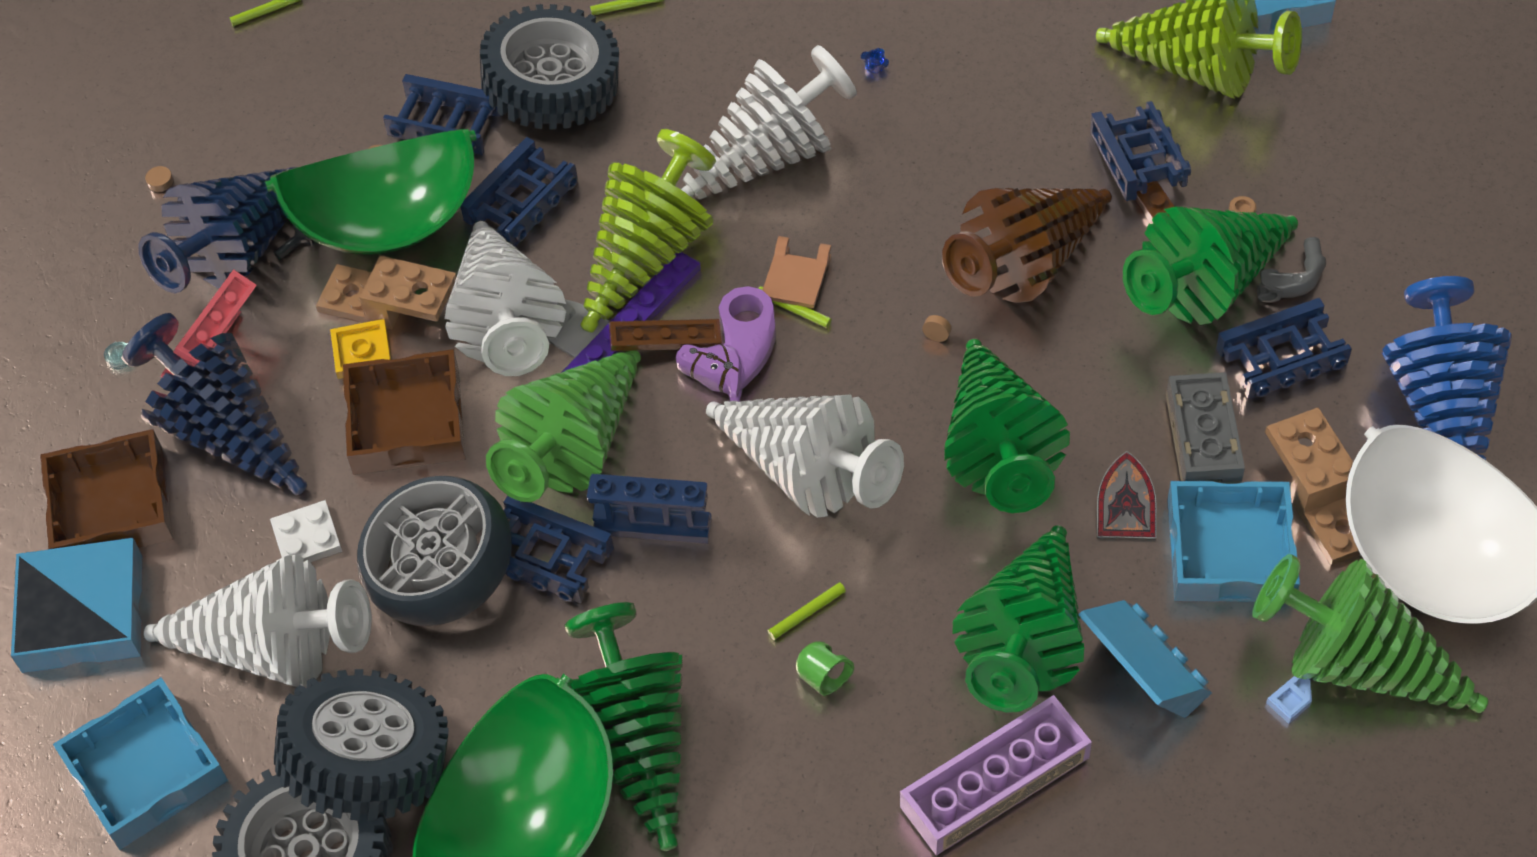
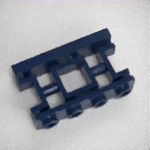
M1152 101L1146 102V109H1142L1141 106L1136 107L1135 117L1115 121L1111 113L1106 114V118L1102 111L1091 113V135L1126 201L1135 200L1137 191H1140L1141 194L1147 193V183L1168 178L1172 187L1177 186L1178 182L1181 187L1187 186L1188 176L1191 175L1189 161L1184 160L1180 145L1174 142L1170 127L1165 126L1161 111L1159 109L1156 110ZM1149 144L1152 149L1149 152L1133 155L1130 148Z
M526 137L464 199L460 206L463 220L473 225L479 221L484 222L488 218L500 225L497 228L498 233L507 242L515 246L519 241L525 239L527 233L543 220L544 215L552 207L558 205L561 198L569 190L575 187L578 181L576 165L571 162L568 164V162L563 160L556 169L543 162L545 160L544 150L540 147L537 149L535 141ZM529 167L535 171L532 176L525 173ZM545 177L552 181L548 186L541 182ZM520 185L533 191L523 202L510 196ZM495 201L502 205L498 210L491 207ZM511 211L519 215L514 221L511 217L507 216Z
M1320 298L1219 333L1216 350L1220 357H1224L1226 362L1240 358L1248 371L1242 374L1240 382L1242 388H1246L1245 395L1247 399L1266 396L1271 391L1282 387L1289 388L1296 382L1304 379H1314L1321 373L1332 369L1339 370L1348 363L1352 351L1351 346L1346 344L1343 338L1330 342L1322 330L1327 327L1329 316L1327 313H1323L1325 305ZM1307 327L1310 336L1303 338L1298 330ZM1290 340L1298 355L1280 361L1272 346ZM1257 345L1260 354L1252 356L1248 348ZM1317 345L1322 353L1313 356L1310 347ZM1267 363L1272 371L1262 375L1263 372L1259 366Z
M591 474L587 500L589 503H595L592 517L594 521L593 527L611 533L612 537L709 543L712 515L710 512H706L708 499L706 482Z
M507 495L503 502L504 512L510 525L512 544L518 546L519 549L515 553V558L510 557L505 574L515 581L523 580L528 582L537 590H548L555 593L564 601H575L581 604L584 599L583 593L584 591L587 592L589 585L587 578L580 575L589 559L603 564L605 556L609 558L614 549L611 533L535 503L520 502ZM521 523L531 527L526 537L517 534ZM538 539L558 546L548 563L529 555ZM571 543L583 547L578 557L568 554L572 547ZM561 564L570 567L566 575L567 579L555 575Z

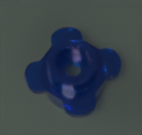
M876 48L869 52L865 51L860 55L861 60L865 62V69L870 73H879L889 65V60L884 56L885 51L881 48Z

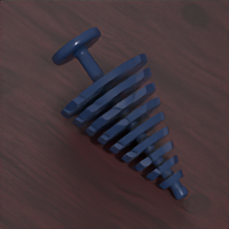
M297 167L212 179L204 182L199 181L191 184H180L168 189L163 198L178 197V200L169 201L161 205L162 217H179L180 221H170L163 224L167 236L162 233L152 232L143 236L138 244L142 265L150 278L159 287L174 294L187 288L191 281V272H214L215 275H211L203 280L218 289L233 269L247 278V275L253 270L251 265H255L258 257L264 254V250H267L270 241L275 238L287 221L283 219L288 218L283 212L276 194L273 191H267L265 181L270 180L272 175ZM168 236H186V238H175L172 240ZM197 253L200 257H190V256H192L193 254Z
M172 313L159 315L145 324L126 345L122 353V360L130 367H139L156 357L173 375L166 373L157 383L164 390L170 391L168 395L152 390L145 402L155 409L153 411L142 409L141 418L144 422L151 426H158L160 430L168 434L177 433L174 435L176 438L185 442L191 440V445L199 449L206 448L205 450L209 454L216 457L222 456V459L230 464L241 462L240 459H242L243 462L238 466L240 469L250 472L257 467L254 473L255 476L267 479L274 474L270 481L271 484L278 487L286 484L295 495L302 494L307 489V482L296 474L299 466L295 459H291L286 463L292 452L287 443L282 444L281 442L284 437L281 429L275 427L272 431L270 430L277 422L272 412H268L269 406L264 396H260L262 391L258 382L250 378L253 374L248 364H241L242 367L239 365L241 362L247 363L239 349L233 334L221 333L211 337L210 339L217 344L214 348L201 343L188 352L195 359L200 360L195 364L180 358L168 346L176 335L179 326L178 320Z

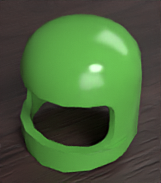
M821 641L812 642L800 652L796 661V671L799 677L823 696L838 690L848 681L855 668L854 663L844 655L837 656L833 654L831 646ZM844 662L843 671L838 678L832 679L827 675L835 665Z

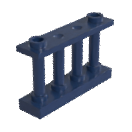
M405 74L402 83L407 99L398 117L384 115L383 121L387 135L408 140L457 130L456 127L464 111L478 112L470 130H474L476 134V140L472 141L473 152L483 155L484 146L480 132L488 116L501 117L497 107L492 108L489 104V95L486 96L483 89ZM417 101L429 102L430 105L421 122L408 119ZM441 106L454 108L445 127L432 124Z

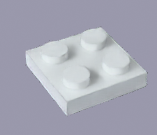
M325 500L270 519L282 558L296 554L303 557V562L307 560L313 562L342 552Z

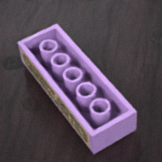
M1053 695L901 790L900 808L937 856L1089 759L1092 741Z

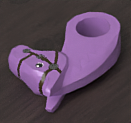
M749 286L735 288L722 298L719 305V315L725 339L724 344L708 348L683 345L676 355L678 370L696 379L711 391L728 394L730 401L740 402L742 389L761 371L772 352L776 339L774 309L771 297L762 289ZM744 311H753L760 315L755 320L748 322L734 319L735 315Z

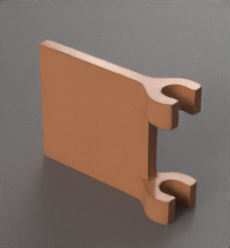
M779 236L763 291L771 297L772 301L814 308L826 268L831 261V245L821 243L817 259L790 255V247H788L789 238Z

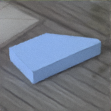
M1292 677L1268 697L1266 703L1288 724L1291 723L1311 705L1312 690L1310 679Z

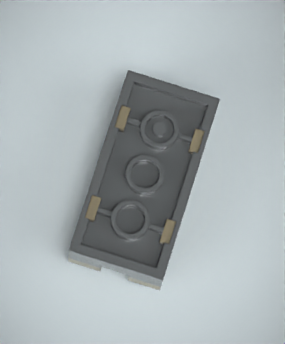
M1226 372L1169 376L1166 400L1181 481H1213L1223 484L1242 483L1245 465Z

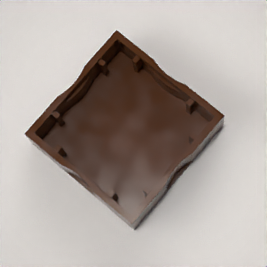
M454 349L414 354L401 359H378L343 364L344 397L348 409L345 423L346 450L353 475L466 460L459 367Z
M154 429L115 437L94 445H80L40 454L43 488L47 497L46 526L48 549L133 538L138 548L173 540L163 451Z

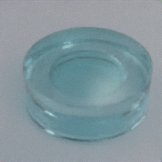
M115 342L105 349L104 358L110 368L123 369L128 366L122 360V353L127 343Z

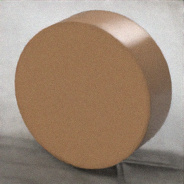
M164 166L150 169L145 176L148 187L155 192L165 191L173 184L171 171Z
M1245 196L1232 199L1229 205V210L1236 212H1256L1257 209L1256 203L1251 198Z
M931 315L925 320L922 330L929 339L943 342L947 340L952 327L944 317Z

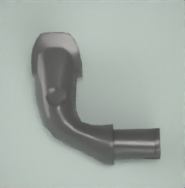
M1309 237L1304 240L1305 272L1279 273L1278 270L1271 268L1261 271V283L1257 286V298L1259 301L1275 302L1284 298H1295L1304 296L1314 289L1326 267V258L1322 256L1319 238Z

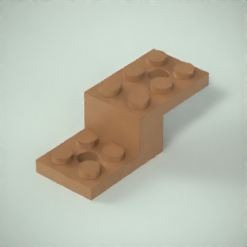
M384 256L379 257L372 272L337 264L316 304V308L320 313L363 323L384 319L388 329H393L400 313L437 322L452 292L457 276L454 272ZM418 289H428L427 292L421 295L415 294V291ZM350 291H358L357 294L351 297L345 296Z
M1319 407L1266 426L1265 433L1293 477L1290 487L1291 502L1330 566L1361 555L1352 532L1343 534L1336 530V527L1339 525L1350 529L1346 508V489L1353 461ZM1306 438L1311 440L1313 445H1301L1298 440Z

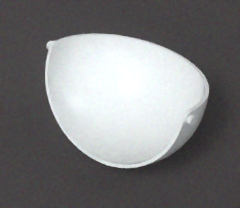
M1390 425L1381 429H1375L1373 426L1370 427L1364 434L1368 438L1367 442L1356 456L1349 473L1346 489V508L1349 526L1358 550L1363 559L1372 568L1373 573L1378 574L1385 582V586L1390 588L1398 598L1423 613L1458 623L1493 622L1510 617L1536 602L1537 506L1489 462L1444 436L1408 425Z

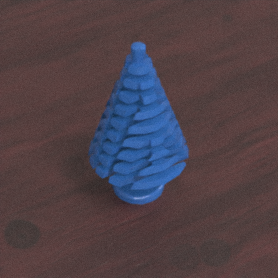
M1441 276L1416 282L1405 289V301L1414 308L1433 309L1435 327L1407 333L1394 339V343L1385 345L1382 349V355L1390 366L1393 377L1399 382L1398 386L1402 394L1408 397L1406 401L1410 410L1416 412L1414 417L1418 425L1425 430L1444 436L1464 446L1486 460L1485 455H1479V453H1485L1489 446L1490 439L1485 437V435H1490L1492 431L1493 421L1491 417H1495L1497 403L1495 404L1500 396V384L1505 373L1503 367L1507 363L1512 334L1506 328H1498L1497 325L1480 324L1473 326L1474 323L1452 324L1450 307L1469 300L1475 292L1474 283L1469 278Z

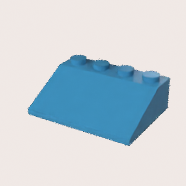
M1122 600L1082 610L1078 614L1158 706L1186 718L1212 694L1206 686L1209 683L1207 678L1198 669L1194 671L1190 669L1186 664L1189 660L1188 657L1177 646L1172 649L1166 642L1169 636L1157 624L1153 627L1146 620L1149 614L1138 603L1132 605Z

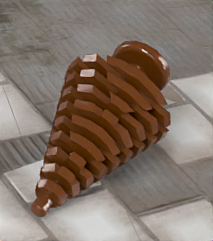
M992 188L981 190L967 202L962 214L981 206L983 214L961 224L960 232L953 234L945 241L942 250V262L946 275L959 291L971 297L982 296L988 291L996 293L1017 283L1020 290L1002 299L1014 303L1032 301L1045 291L1058 273L1057 269L1074 252L1077 245L1090 230L1089 228L1094 225L1098 217L1103 213L1105 205L1111 202L1112 195L1107 189L1099 191L1096 189L1035 188L1033 190L1031 188L1021 190L1018 188ZM986 227L991 232L990 235L984 238L973 234ZM1006 264L1009 271L997 276V268Z

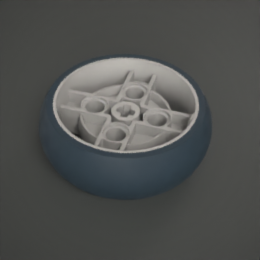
M432 476L415 480L387 496L368 518L362 530L357 549V566L361 584L370 600L381 611L398 621L418 626H433L458 620L480 607L489 599L501 583L511 557L510 525L499 502L476 483L454 476ZM483 528L478 546L475 535ZM391 557L393 565L388 569V564Z

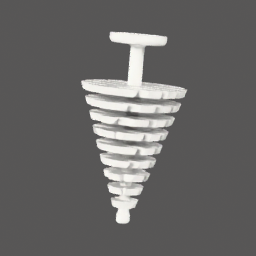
M817 45L813 48L811 57L821 73L796 93L784 83L786 81L770 65L758 59L753 67L756 76L749 73L745 79L747 90L741 87L736 94L737 101L742 104L741 108L735 102H731L727 108L734 124L725 116H722L718 123L729 143L715 130L709 137L712 139L711 142L715 149L719 151L721 157H717L712 149L705 144L704 147L716 159L715 165L709 171L694 169L698 174L696 179L687 172L683 178L686 186L681 190L689 196L693 197L695 195L697 199L701 200L707 197L701 189L705 185L714 194L722 192L719 183L715 181L717 176L729 188L737 186L736 183L738 182L733 174L729 172L728 167H732L739 178L744 182H748L754 178L751 176L752 173L743 163L744 161L759 176L769 174V170L765 168L766 164L764 161L777 171L785 168L784 162L780 160V155L787 163L794 164L800 161L798 153L802 157L809 159L816 156L814 154L816 153L815 149L821 153L830 151L831 147L829 145L831 144L828 137L823 134L825 133L824 130L815 121L816 118L805 106L829 86H832L846 99H852L856 96V88L844 69L822 46Z
M479 221L473 226V232L468 241L469 245L466 247V253H464L463 261L461 262L446 307L445 319L450 320V322H447L445 327L449 339L469 343H457L455 346L467 357L484 362L495 373L504 376H520L532 372L543 363L548 355L550 342L547 336L556 338L562 328L559 322H564L566 310L563 306L557 305V303L566 304L562 290L553 284V282H557L546 274L545 271L536 264H533L528 257L511 243L506 242L486 222Z
M852 395L810 396V398H787V401L786 398H779L777 400L768 398L766 400L756 399L740 402L725 401L724 405L714 401L707 405V416L715 419L717 426L739 448L742 447L746 455L778 487L780 484V488L809 516V510L817 518L828 516L826 507L835 513L843 507L842 500L848 503L854 495L862 505L868 508H879L888 502L896 492L901 481L904 469L902 449L899 444L890 439H878L875 441L874 419L867 403L859 397L852 398Z
M291 554L207 595L201 600L193 602L186 608L183 607L177 610L175 614L164 616L158 624L147 625L144 629V638L149 642L159 641L167 648H177L181 652L192 653L197 657H204L217 663L220 662L233 668L283 682L284 684L295 687L301 684L305 687L307 680L313 677L316 679L322 671L321 652L326 654L330 635L341 651L356 653L365 647L371 632L372 614L366 591L359 582L350 579L337 583L331 591L328 600L322 579L317 581L315 567L308 560L303 562L302 556L296 554L292 556Z

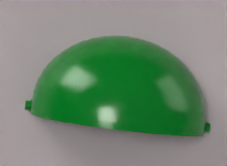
M459 129L373 147L272 175L270 180L265 181L268 192L273 191L276 194L283 212L291 223L313 241L328 248L352 254L372 255L394 252L413 246L432 236L458 211L466 198L473 178L474 152L472 141L476 140V134L474 130Z
M564 673L560 679L548 674L530 677L509 690L482 716L448 762L427 802L416 833L413 857H581L597 834L609 804L613 779V761L606 730L594 709L582 696L572 689L573 679Z

